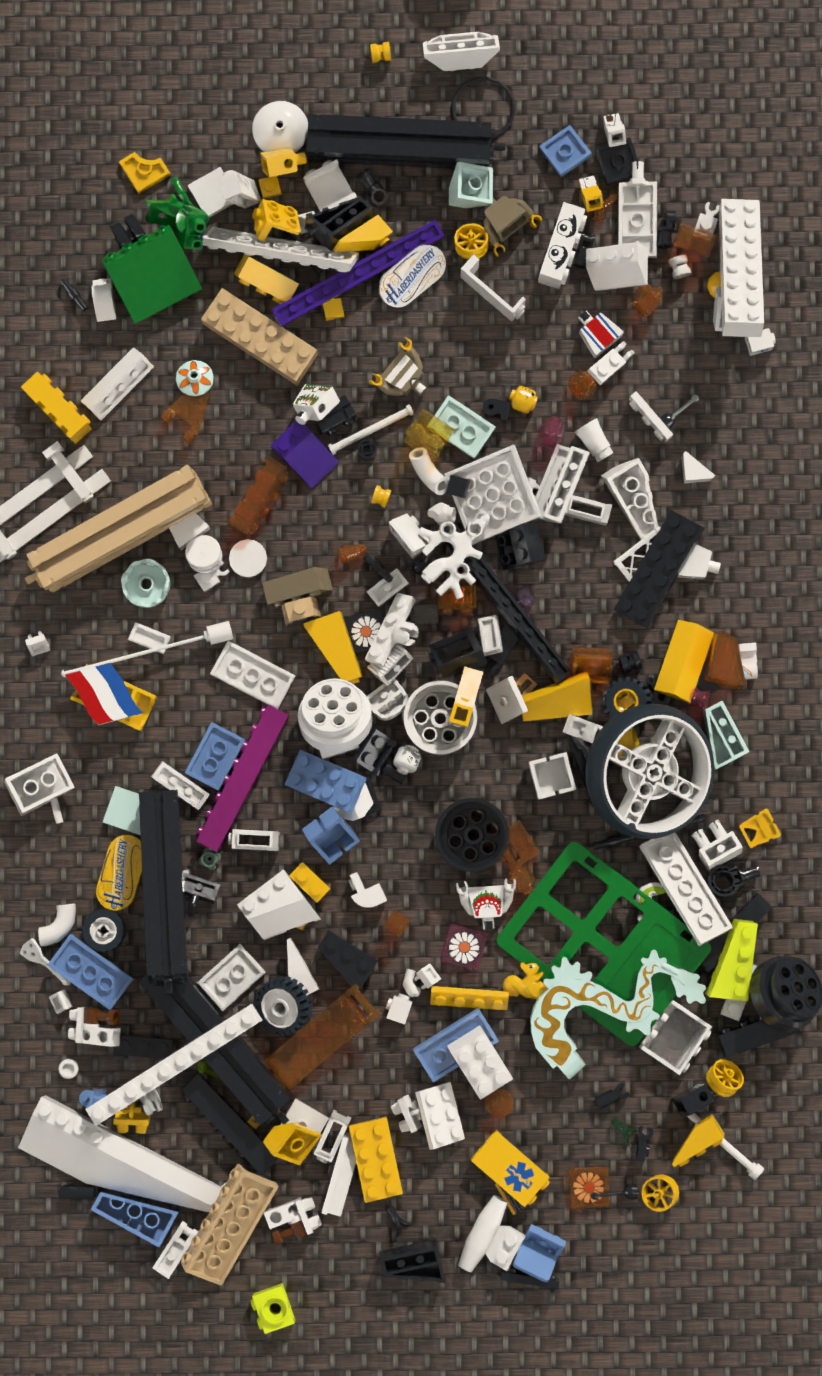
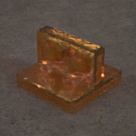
M573 646L571 677L588 672L590 683L609 684L613 652L609 648Z

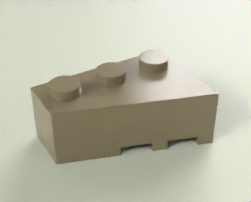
M313 567L262 583L267 604L275 605V608L282 607L286 602L306 597H316L321 595V593L333 591L327 568Z

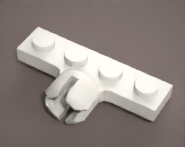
M401 593L396 594L365 657L367 662L384 666L395 644L399 643L410 646L416 642V640L409 639V637L418 638V627L414 623L406 622L416 601L412 596Z

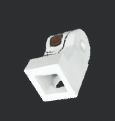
M619 113L603 116L609 147L626 144L625 127L622 121H620ZM619 136L621 139L612 140V137Z

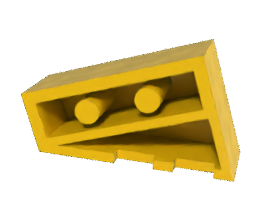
M245 254L234 272L240 278V283L248 287L250 284L256 286L255 291L265 296L269 293L273 296L272 300L279 304L291 299L299 283Z

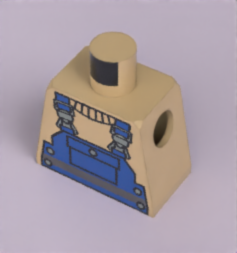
M314 597L288 602L281 607L286 626L321 617L317 599Z

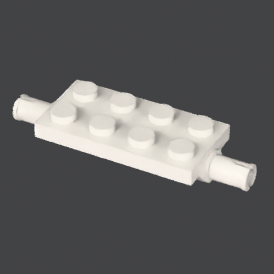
M636 161L632 162V179L629 182L619 183L618 245L638 242L648 247V258H657V182L645 181L643 178L644 162L639 161L637 169Z

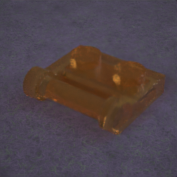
M520 820L509 827L510 842L520 857L519 860L515 861L507 848L504 858L509 864L508 868L510 871L540 853Z

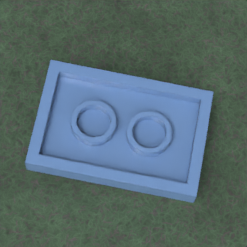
M211 722L185 773L219 791L246 740Z

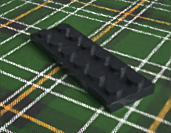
M671 510L614 610L648 629L705 528Z

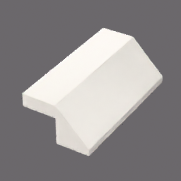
M559 444L556 445L535 497L542 516L539 519L547 522L562 523L590 452L574 446L568 448Z

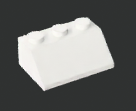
M635 242L586 249V269L594 290L600 291L648 285V247Z

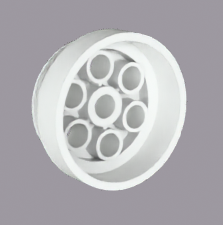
M327 679L318 682L307 691L298 709V722L304 739L311 746L324 752H343L356 747L367 737L372 726V712L368 698L354 684L342 679Z
M448 681L429 682L415 690L408 699L404 710V726L411 741L421 750L436 755L450 754L464 747L473 736L477 725L475 704L468 728L449 723L453 708H448L445 701L448 698L456 699L459 688L457 684ZM432 696L437 699V704L434 707L426 704L428 697ZM420 712L425 713L427 716L426 721L423 723H419L415 719L416 715ZM437 714H443L446 717V721L443 724L435 722ZM430 729L435 732L434 739L427 740L424 737L426 730ZM446 731L454 733L452 741H446L443 738V734Z

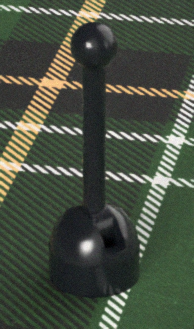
M628 1184L624 1187L623 1191L593 1192L591 1198L596 1200L598 1197L625 1195L627 1199H638L637 1184Z

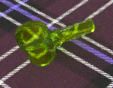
M198 1062L197 1071L199 1073L208 1074L220 1079L214 1071L208 1069V1063Z

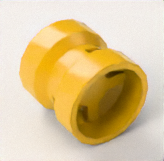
M383 42L382 45L370 44L372 63H378L380 60L391 61L389 42Z

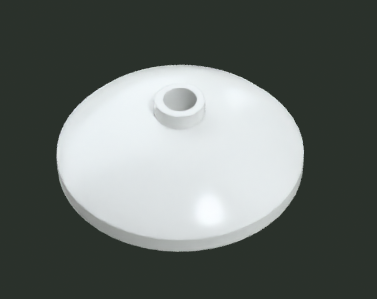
M286 101L272 102L265 105L256 114L252 126L253 137L263 152L292 149L297 153L307 141L308 121L298 106ZM282 123L283 127L278 128L276 125Z

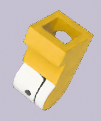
M590 176L579 179L580 192L586 211L590 212L603 208L602 193L596 184L595 177ZM596 199L598 201L595 205L589 204L591 200Z

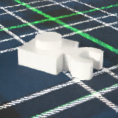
M707 202L704 208L706 215L700 213L694 233L712 238L718 221L713 216L718 213L719 205L716 206L714 211L709 210L710 202Z
M223 561L212 572L194 575L204 592L220 583L219 576L229 574L230 571L228 569L224 572L220 571V566L224 564Z

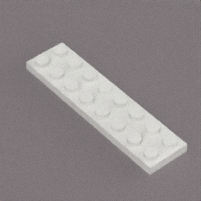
M212 227L203 236L202 240L203 245L209 249L221 248L231 253L237 251L244 252L248 256L261 255L265 259L278 258L283 262L295 261L304 266L312 264L317 265L321 269L334 268L339 272L350 271L359 256V252L335 253L325 246L269 236L266 237L265 241L257 239L256 234Z

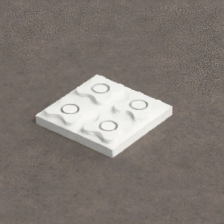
M511 445L444 474L448 480H450L451 475L470 480L466 498L452 495L465 531L469 523L474 522L476 518L480 519L485 513L491 518L485 524L486 527L483 529L482 534L474 538L472 545L542 517L515 445ZM474 526L471 527L472 533L476 532V527Z

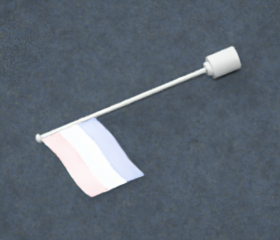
M229 621L206 626L207 630L204 631L202 636L65 672L62 670L61 675L62 677H67L78 691L87 712L98 725L143 714L134 703L123 679L111 663L206 639V642L210 641L211 645L232 640Z

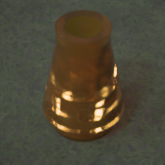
M364 543L342 545L341 548L337 549L341 563H349L367 554Z

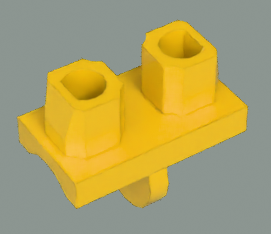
M133 1102L129 1107H125L122 1111L115 1114L113 1125H116L118 1133H126L129 1130V1125H136V1133L145 1134L151 1115L147 1116L146 1112H142L140 1107H135V1102Z

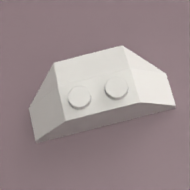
M470 32L437 36L430 41L423 42L424 58L443 71L482 68L500 51L497 35L491 36L482 32Z

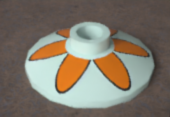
M192 360L186 362L177 371L176 382L178 388L188 396L203 395L213 385L214 376L212 369L202 361ZM196 373L198 376L196 378H192L191 375Z

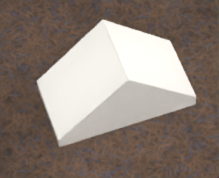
M685 451L681 460L684 483L707 482L714 478L715 475L688 452Z

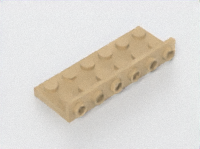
M237 1164L235 1169L230 1172L227 1183L221 1188L216 1202L211 1205L210 1212L206 1219L202 1221L197 1235L192 1238L188 1251L182 1256L181 1264L185 1272L222 1286L277 1191L278 1184L243 1169L242 1165Z

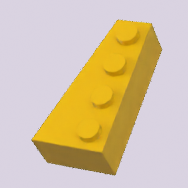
M37 371L21 388L76 445L92 430L89 426L90 420L84 414L80 416L76 412L78 408L71 401L67 402L63 398L65 394L58 387L54 389L50 385L52 381L45 373L41 376Z

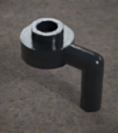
M653 677L646 679V685L653 692L654 698H652L654 704L668 705L671 697L663 694L664 700L659 701L657 696L662 693L654 691L655 679Z

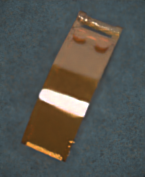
M354 984L265 1059L289 1090L381 1014L378 1009L375 1010L358 990L357 984ZM352 994L363 1006V1008L368 1012V1017L355 1003V1001L350 997Z

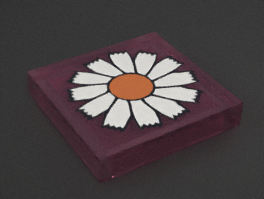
M450 924L441 961L479 971L488 933Z

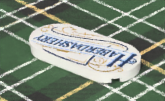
M421 245L411 251L381 277L379 282V295L381 299L392 307H403L435 283L445 271L446 260L441 250L435 246Z

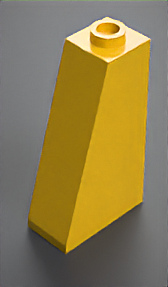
M338 611L303 623L305 629L339 678L352 684L359 683V678H362L363 675L342 612Z
M583 672L562 680L558 684L554 683L522 696L528 709L527 712L521 714L523 721L568 717L569 714L573 716L592 715L588 672Z

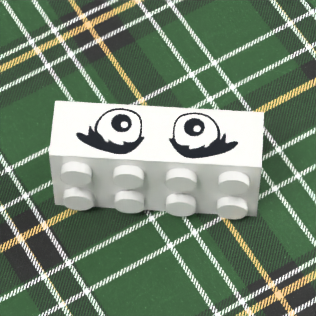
M563 202L539 274L538 283L560 289L561 284L565 285L569 269L566 268L572 265L575 251L572 250H577L581 234L578 232H583L587 216L584 215V208Z

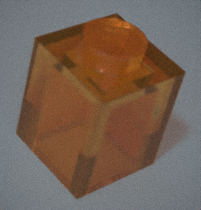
M394 909L384 926L400 936L410 919Z

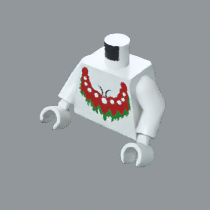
M507 878L504 880V885L468 887L467 882L464 881L465 886L460 888L458 883H456L461 905L469 915L474 916V918H482L483 929H494V917H501L503 913L507 912L513 901L514 889L516 888V880L514 879L513 884H508Z

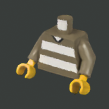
M404 337L407 341L406 345L403 346L401 342H398V345L405 349V351L401 350L382 375L373 373L372 375L376 377V381L369 380V384L376 385L377 388L387 395L407 396L413 390L420 396L427 388L419 381L423 376V365L419 354L412 346L411 340Z

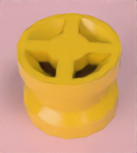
M377 485L371 503H378L381 507L386 508L392 490H384L381 486Z

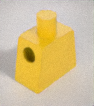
M292 149L260 153L262 169L268 177L297 172V165L306 164L305 153L295 154Z

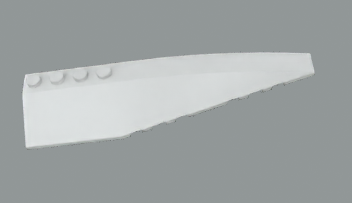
M46 1095L40 1098L18 1147L86 1184L200 1211L210 1212V1207L216 1202L221 1190V1186L102 1124L95 1126L92 1119Z

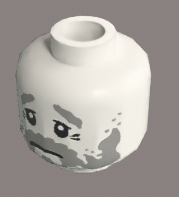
M405 745L398 749L393 764L399 773L407 775L417 770L421 760L419 750L411 745Z

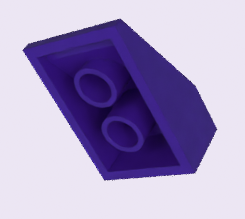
M297 421L271 444L272 450L311 489L339 463L305 425H301Z

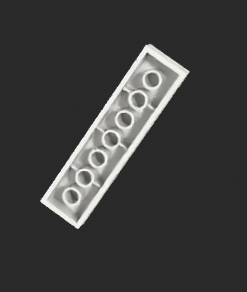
M721 199L719 209L722 336L761 337L764 327L760 203L759 200Z

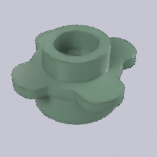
M207 847L203 850L204 854L198 861L200 865L208 867L209 870H214L217 861L221 859V855Z

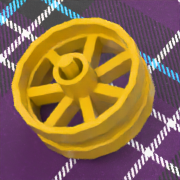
M466 224L461 226L455 233V250L459 256L464 259H470L473 254L477 258L483 257L489 248L488 233L484 231L482 226Z
M726 1059L716 1061L706 1073V1080L710 1088L723 1097L734 1095L744 1083L741 1070L733 1062Z
M664 1174L655 1175L643 1185L642 1199L651 1210L657 1212L666 1211L678 1201V1185L670 1176ZM658 1179V1188L651 1181ZM662 1180L668 1183L666 1187L662 1186ZM648 1186L654 1190L653 1193L648 1194ZM671 1187L673 1194L668 1193L667 1189ZM653 1196L656 1199L653 1203L649 1197ZM665 1197L673 1198L670 1205ZM660 1199L665 1207L657 1206Z

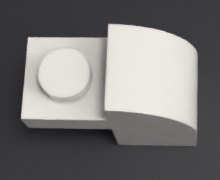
M101 278L93 280L92 297L97 322L115 320L116 307L113 297L112 279Z
M569 714L563 732L593 743L603 726Z
M357 872L350 875L349 884L353 891L357 890L358 892L351 896L355 903L362 907H374L387 901L379 883L365 889Z

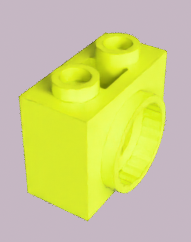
M283 1283L253 1293V1299L250 1300L253 1311L257 1310L259 1315L257 1323L259 1329H263L265 1334L295 1324V1317ZM273 1303H277L280 1305L281 1310L273 1312L270 1306Z

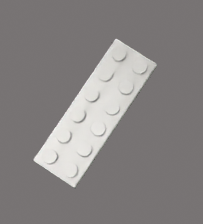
M676 833L662 838L651 839L640 845L641 851L698 946L733 928Z

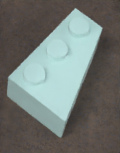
M723 701L703 710L707 739L714 758V770L749 752Z

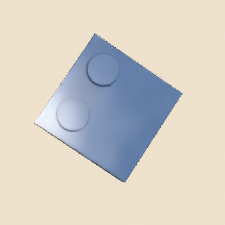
M570 125L539 146L540 151L560 177L592 157L591 151Z

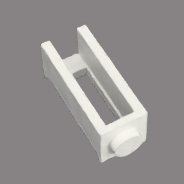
M573 495L565 515L606 526L612 505ZM572 502L602 509L601 515L596 516L571 509Z
M233 829V832L229 833L228 844L232 845V849L279 851L280 832ZM239 834L270 836V845L239 844Z
M333 1110L314 1152L317 1160L323 1163H327V1161L332 1162L351 1117L343 1116L337 1113L336 1110ZM333 1122H336L343 1126L331 1152L328 1153L321 1149Z

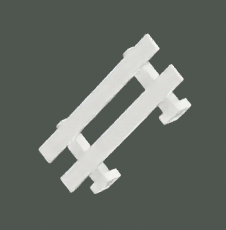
M58 441L42 453L49 462L53 460L56 465L0 506L1 526L64 478L74 488V490L10 537L6 538L0 530V563L6 558L8 560L13 558L17 554V550L78 505L94 498L93 494L111 482L103 469L84 482L75 470L93 458L85 445L66 458L62 454L65 450Z

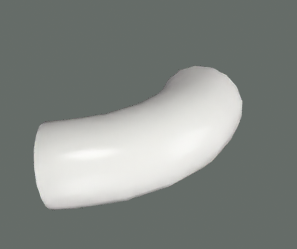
M425 448L412 450L409 458L419 478L437 495L445 494L449 484L448 478L444 477L436 469Z
M76 904L56 906L57 916L54 922L38 929L40 946H48L60 942L70 933L75 923Z

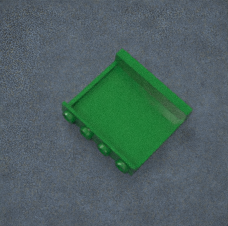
M170 225L160 226L156 229V232L141 236L138 239L139 241L133 244L128 243L116 253H108L101 260L135 324L202 289Z

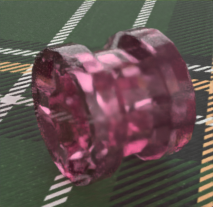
M697 687L694 688L690 695V706L697 705L705 710L709 704L711 692L708 690L701 691Z

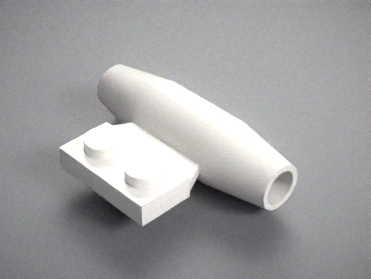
M494 1195L479 1214L465 1241L458 1263L459 1267L472 1272L486 1254L490 1262L506 1271L509 1270L526 1235L510 1226H500L507 1201Z

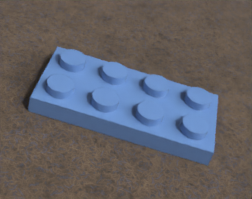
M300 750L285 785L352 814L367 778Z
M71 933L47 965L109 1010L112 1009L133 980V977Z
M479 1008L413 1048L414 1053L433 1082L459 1067L447 1045L480 1025L492 1045L499 1042Z

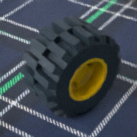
M630 677L619 678L618 681H613L612 685L606 688L607 693L603 695V698H605L603 706L606 708L604 711L609 715L610 719L631 707L654 704L652 701L654 697L650 693V688L644 682Z

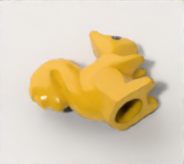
M521 963L520 967L526 976L523 979L515 975L508 976L503 982V990L509 992L510 997H518L520 994L525 998L537 1000L548 989L540 980L544 973L536 974L539 970V965L536 963Z

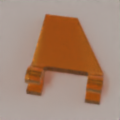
M207 391L200 396L183 394L161 415V419L168 423L175 414H178L192 427L183 435L184 440L189 444L199 432L210 392Z

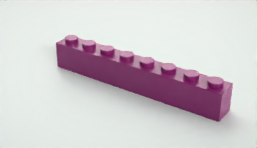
M270 705L261 709L258 715L261 718L258 725L254 724L249 734L252 736L249 742H244L240 750L243 752L240 759H235L231 767L234 769L231 776H226L222 784L225 786L222 793H217L213 801L216 803L213 810L209 809L204 818L207 822L204 827L200 826L195 835L198 837L197 842L216 852H219L289 718L288 714Z

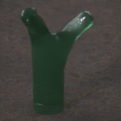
M615 1117L611 1123L623 1135L626 1146H629L630 1132H637V1129L627 1127Z

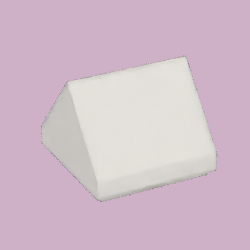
M65 989L49 997L56 1014L73 1007Z

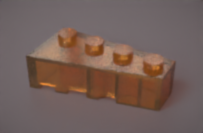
M268 455L264 459V462H266L265 467L258 469L255 475V484H251L247 488L244 495L245 500L239 502L228 521L229 526L247 537L250 534H255L259 527L258 521L260 518H265L269 511L268 505L270 502H275L279 495L278 489L281 485L284 486L289 479L287 467Z

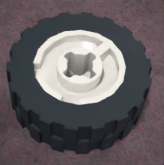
M109 909L94 911L88 915V918L84 921V926H82V936L85 939V943L95 951L108 952L114 950L122 944L126 936L125 922L122 920V917L117 912ZM105 927L108 933L102 934L101 928Z

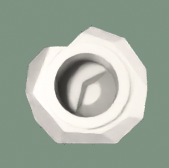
M438 503L428 510L427 515L433 518L439 525L448 521L454 523L456 520V508L444 503Z

